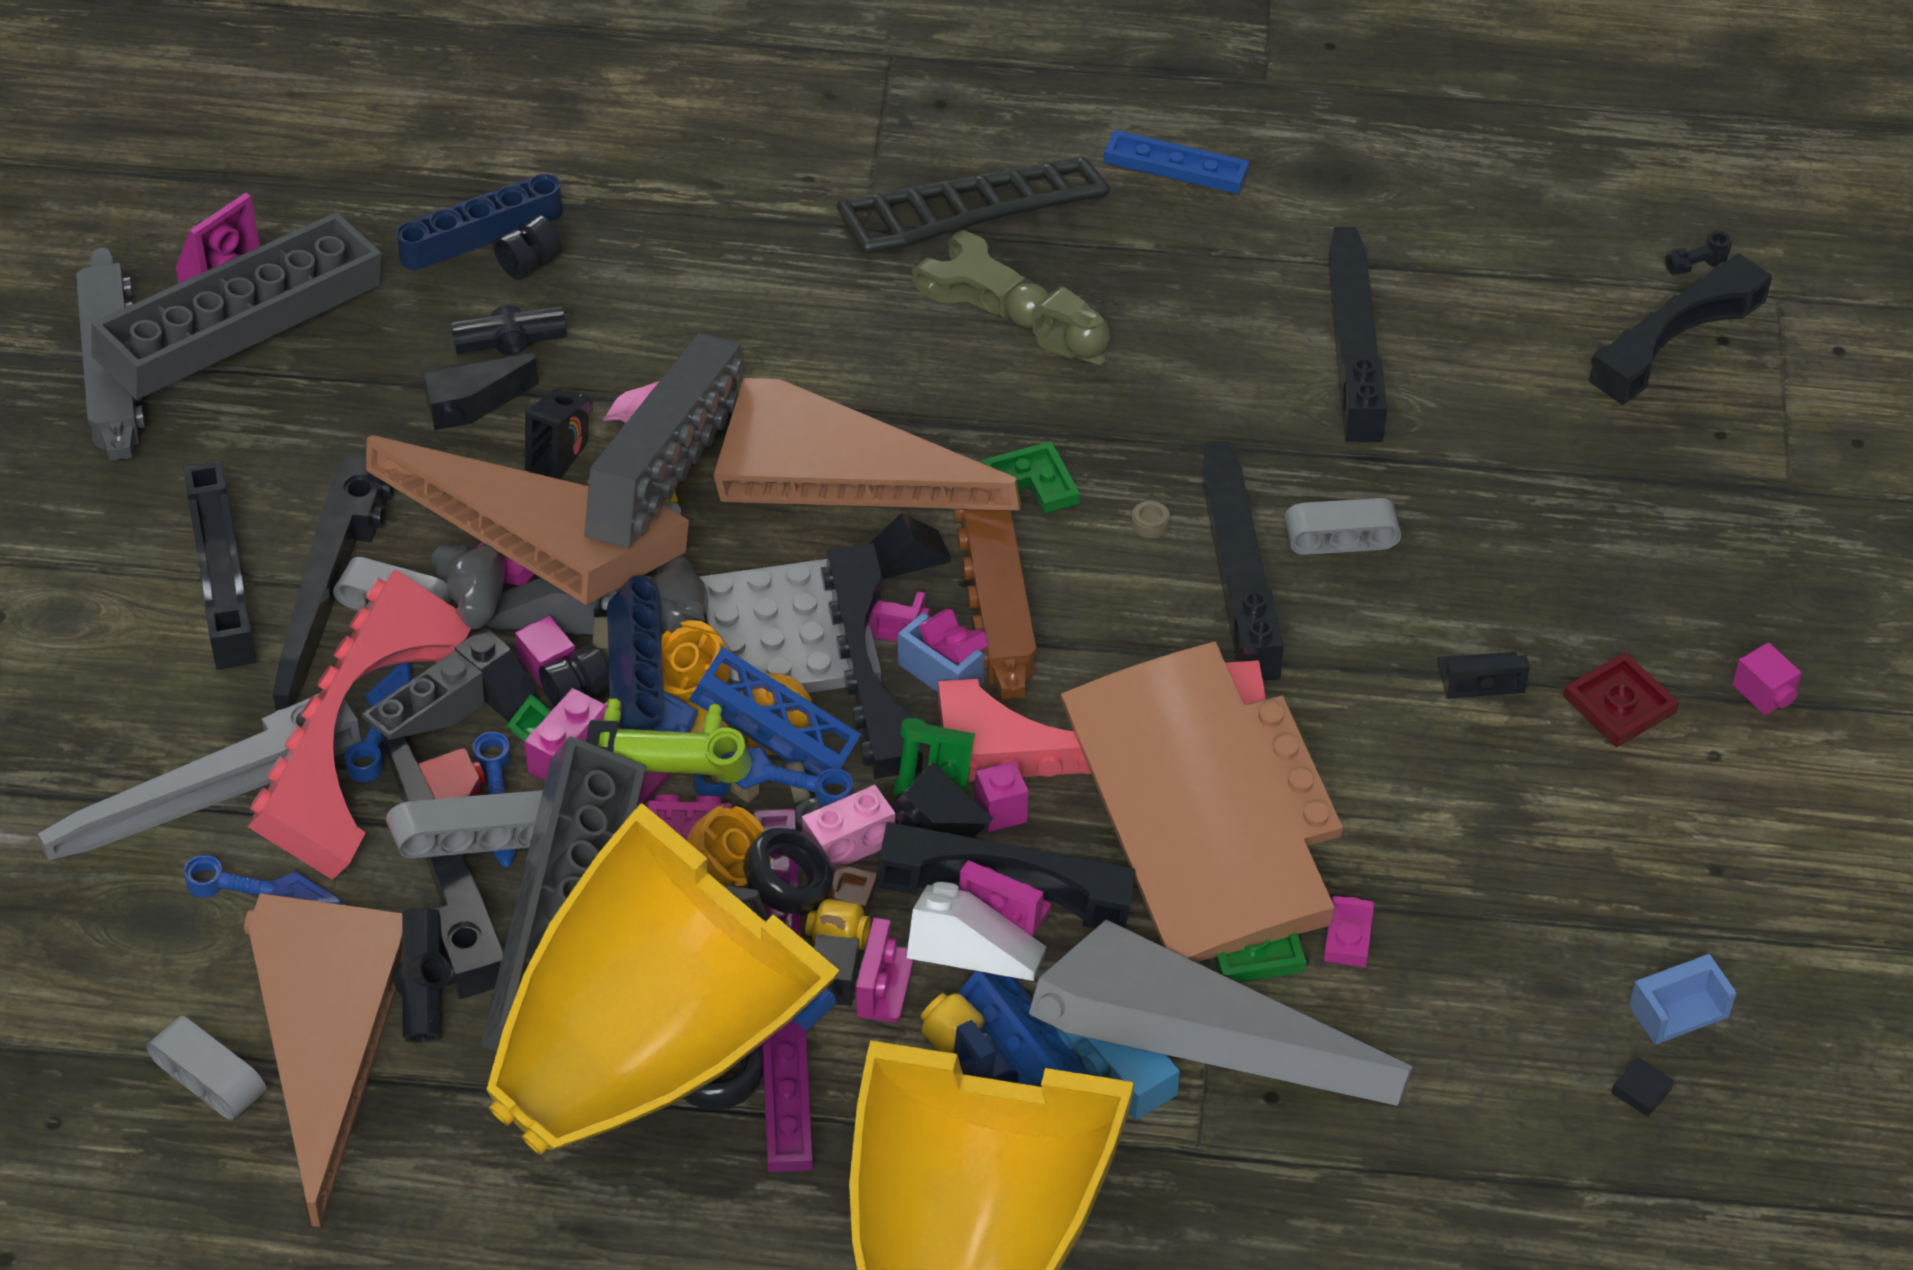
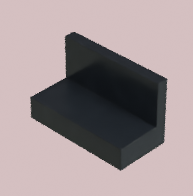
M1517 652L1438 657L1437 661L1446 699L1525 693L1530 670L1527 655L1517 656Z

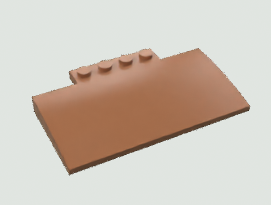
M1216 641L1134 665L1061 693L1060 700L1130 868L1135 869V881L1163 947L1194 962H1200L1216 957L1217 953L1225 952V954L1243 950L1247 945H1260L1269 939L1272 942L1287 938L1292 933L1297 932V934H1301L1332 924L1335 907L1307 846L1341 837L1343 827L1283 695L1244 705Z

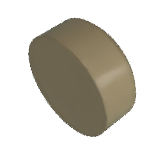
M1144 501L1137 504L1132 510L1131 526L1138 535L1145 538H1157L1168 531L1170 512L1162 503Z
M800 760L786 763L787 769L805 774L803 762H800ZM791 786L794 803H800L811 798L810 792L806 789L803 790Z

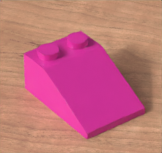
M244 193L189 230L176 265L179 283L260 247L251 195Z
M572 688L524 741L528 773L546 781L550 760L569 736L586 742L589 721H603L605 710L608 706ZM644 772L637 807L641 803L645 805L672 773Z

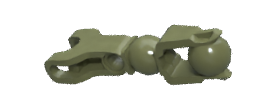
M959 230L948 238L951 261L941 262L925 258L912 268L911 274L915 287L922 294L939 303L968 302L991 314H1000L1004 319L1010 317L1019 327L1033 329V334L1036 335L1037 342L1043 349L1070 359L1076 357L1094 365H1101L1106 361L1103 352L1109 345L1111 331L1107 321L1098 312L1091 309L1087 302L1065 287H1059L1057 290L1049 293L1040 284L1027 282L1026 277L1020 276L1015 270L991 258L986 241L966 230Z

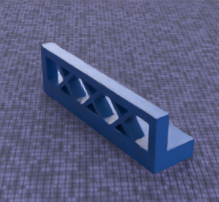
M723 647L689 699L707 712L710 705H720L723 722L788 763L800 760V762H803L805 773L818 776L821 772L830 768L840 769L861 736L854 729ZM722 662L737 671L740 683L728 685L714 676ZM766 689L772 693L775 705L763 707L756 703L751 690ZM801 711L807 715L810 727L800 729L794 727L789 723L786 712ZM834 732L847 740L839 754L824 745L821 733Z
M975 971L958 992L984 1016L985 1022L981 1032L987 1033L1018 1071L1019 1084L1042 1087L1041 1082L1045 1068L1091 1075L1074 1051L1069 1049L1060 1039L1054 1026L1029 1014L1033 999L1016 978Z

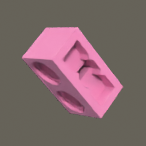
M873 785L802 816V833L811 837L823 848L830 859L832 870L835 871L837 864L846 866L880 851L886 822L895 823V812L877 786Z

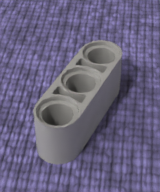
M1386 498L1299 503L1291 506L1284 515L1291 549L1295 553L1302 555L1384 550L1395 546L1401 539L1395 506L1391 500Z
M364 557L353 558L333 588V594L341 604L359 611L362 606L367 608L370 600L365 598L374 581L378 577L384 581L396 569L449 605L453 600L449 594L447 583L439 578Z
M180 1015L146 1044L149 1055L161 1069L228 1120L233 1121L267 1091L263 1079L250 1065L185 1016Z

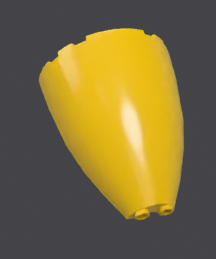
M641 803L597 854L549 923L522 977L501 1035L487 1086V1092L494 1102L488 1108L506 1126H509L513 1121L525 1132L522 1139L539 1155H542L547 1149H558L612 1131L664 1109L722 1076L793 1020L836 979L840 970L774 914L766 922L708 873L707 858Z
M870 1040L857 1103L849 1181L852 1244L857 1270H1060L1083 1232L1113 1162L1130 1110L1134 1093V1082L1045 1068L1041 1082L1042 1087L963 1075L957 1054Z

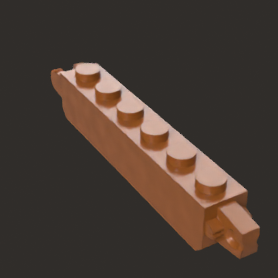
M952 509L954 523H961L962 528H957L959 552L966 551L967 557H962L964 580H971L972 586H967L969 610L976 609L977 615L972 616V628L975 631H984L989 644L988 647L981 650L984 653V669L987 671L989 685L996 684L1001 699L1025 697V682L1035 675L1034 655L1036 654V644L1011 510Z

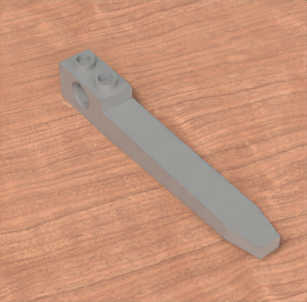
M311 697L262 718L264 732L76 811L38 833L42 850L48 861L99 848L270 784L272 780L267 778V775L280 756L285 759L289 749L284 747V744L297 725L302 727L306 719L301 716V713ZM344 698L338 710L334 727V757L346 752L351 745L361 742L357 718Z

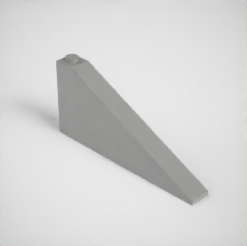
M1108 920L1100 924L1039 977L1029 1011L1030 1015L1066 1033L1396 1106L1402 1100L1413 1066Z

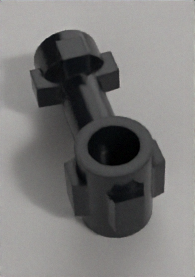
M1714 231L1707 237L1705 246L1687 251L1685 248L1670 251V254L1665 256L1666 268L1671 275L1691 272L1692 265L1703 261L1710 266L1716 267L1723 261L1727 262L1732 242L1727 233Z

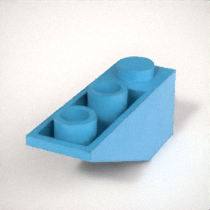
M1056 1028L1057 1035L1069 1049L1073 1048L1080 1056L1084 1067L1092 1076L1134 1082V1093L1129 1114L1135 1121L1178 1095L1180 1070L1165 1054L1074 1035Z

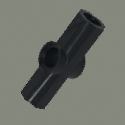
M504 305L495 309L490 317L451 323L456 354L497 348L503 354L513 355L523 351L528 343L567 337L562 306L521 312L518 307Z
M427 907L411 908L402 912V963L397 965L393 974L394 986L402 995L403 1037L405 1041L412 1043L435 1042L441 1039V988L447 985L451 974L450 966L446 958L441 954V915L439 910Z

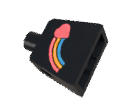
M554 389L525 412V470L551 478H562L588 442L589 414L593 410V403L589 397L584 394L574 395L560 389Z

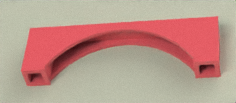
M396 569L384 581L378 577L365 596V598L370 600L367 608L362 606L349 627L354 629L351 637L345 636L333 655L338 659L335 667L330 665L317 686L322 688V691L318 697L313 695L301 713V716L306 719L302 727L297 725L284 744V747L289 749L285 759L280 756L267 775V778L272 780L268 790L262 788L250 806V809L255 814L247 826L248 828L331 880L350 864L366 833L356 826L347 808L335 769L333 751L334 727L338 710L345 694L353 683L378 669L409 662L438 663L455 651L454 647L465 641L471 628L463 623L460 616L456 614V608Z
M1259 661L1226 663L1244 705L1266 700ZM979 679L938 681L940 727L975 733L969 782L975 781L977 770L1015 761L1022 777H1051L1078 773L1091 774L1074 731L1046 726L1010 710L979 686Z

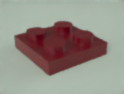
M1626 652L1566 685L1563 697L1616 748L1677 713L1679 702Z

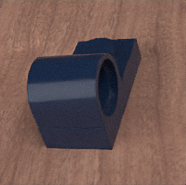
M972 1020L957 1026L954 1054L958 1055L963 1075L1017 1083L1019 1078L1018 1071L987 1033H982Z

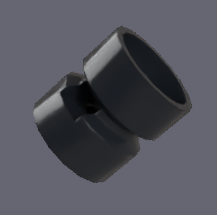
M541 215L531 217L518 226V230L511 229L493 241L494 253L499 264L515 280H520L535 271L538 265H545L562 254V244L557 231Z
M592 643L570 652L568 661L560 657L540 666L538 670L544 692L554 708L572 688L593 699L610 692L609 667L601 652Z

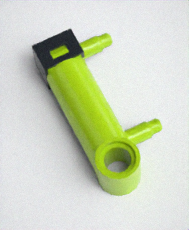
M610 699L608 701L603 721H589L586 737L587 743L646 765L645 772L714 775L722 782L734 783L744 779L752 767L751 756L742 734L736 729L720 728L722 708L718 704L709 706L708 714L705 717L703 733L621 729L619 725L621 702L618 699ZM727 752H736L728 759H721L723 754Z

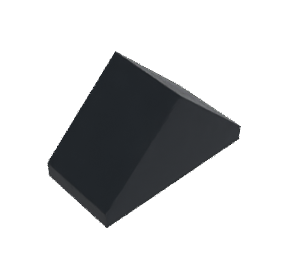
M904 513L898 515L869 543H874L882 579L951 562V557L939 531Z

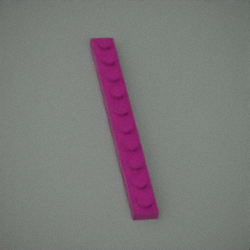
M795 809L753 811V816L758 819L766 831L773 828L796 830ZM781 854L772 855L770 867L774 873L785 883L799 888L797 863ZM764 903L769 918L774 914L801 937L800 914H785L768 907ZM790 1021L784 1028L763 1043L768 1172L813 1170L806 1031Z

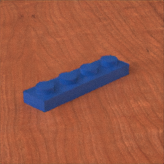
M1114 130L1104 151V163L1236 194L1240 193L1249 172L1250 161L1118 130Z

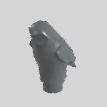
M445 543L438 546L432 554L431 564L436 570L438 578L447 583L449 594L458 605L456 614L471 629L477 630L484 627L493 618L497 603L501 599L506 574L505 555L485 543L473 550L469 549L465 544L457 546Z
M680 555L656 568L657 575L649 581L654 584L659 594L661 635L667 630L673 633L676 629L683 627L679 623L687 620L705 622L704 616L707 614L709 601L707 590L690 560L686 556Z

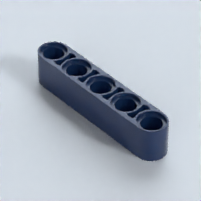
M539 174L401 224L396 231L401 264L408 269H422L491 244L495 238L511 229L518 230V226L535 215H541L549 222L558 219L563 212L560 181L554 175Z
M634 575L627 580L607 605L610 699H618L621 702V718L619 723L621 729L651 730L664 715L659 594L652 582L643 576Z

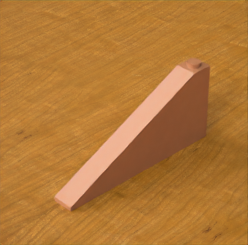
M743 378L713 475L721 502L1017 511L1021 509L1016 477L781 379Z
M374 435L367 437V472L585 605L622 587L631 576H642L686 553L689 520L662 505L659 516L653 517L650 520L646 533L643 536L639 535L630 548H625L584 537L589 486Z
M260 893L255 908L249 909L247 912L244 930L245 934L250 935L311 1225L321 1228L397 992L394 986L393 974L397 965L402 963V913Z

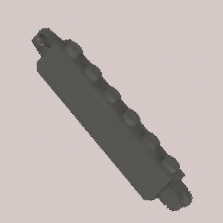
M100 247L91 253V267H83L76 273L87 419L89 425H91L94 446L102 450L106 449L109 461H115L121 458H132L134 445L140 444L139 429L145 428V418L142 405L137 406L136 402H142L143 397L136 400L92 357L91 323L132 305L133 302H127V299L134 298L131 278L123 277L121 264L114 263L111 250Z

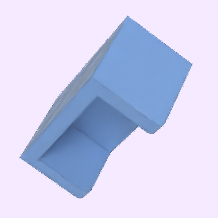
M926 613L920 614L898 633V665L938 692V681L979 679V686L984 683L983 652L977 649L961 663H952L924 643L919 625L931 618Z
M1707 954L1635 981L1629 1007L1654 1045L1729 1018L1736 992L1712 956Z

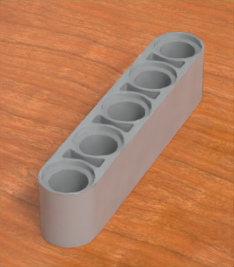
M543 790L403 802L394 806L388 812L386 822L400 854L406 858L529 848Z

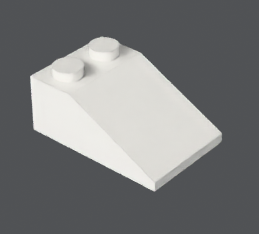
M936 882L933 885L926 886L913 908L906 958L1034 981L1046 954V946L970 892L958 890L959 887L955 884Z

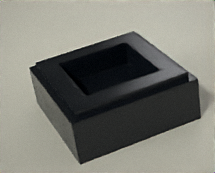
M1637 1058L1613 1085L1612 1094L1649 1117L1672 1090L1674 1080L1640 1058Z

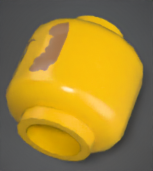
M829 898L820 903L817 911L812 910L809 912L805 933L808 936H812L813 947L816 935L819 934L859 939V949L864 950L870 934L871 919L870 916H865L864 909L860 904Z

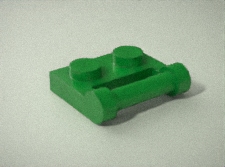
M918 718L904 719L900 732L904 740L899 778L894 781L893 795L897 797L898 794L903 793L915 780L920 743L931 745L928 766L931 762L934 763L967 794L975 733L927 725Z

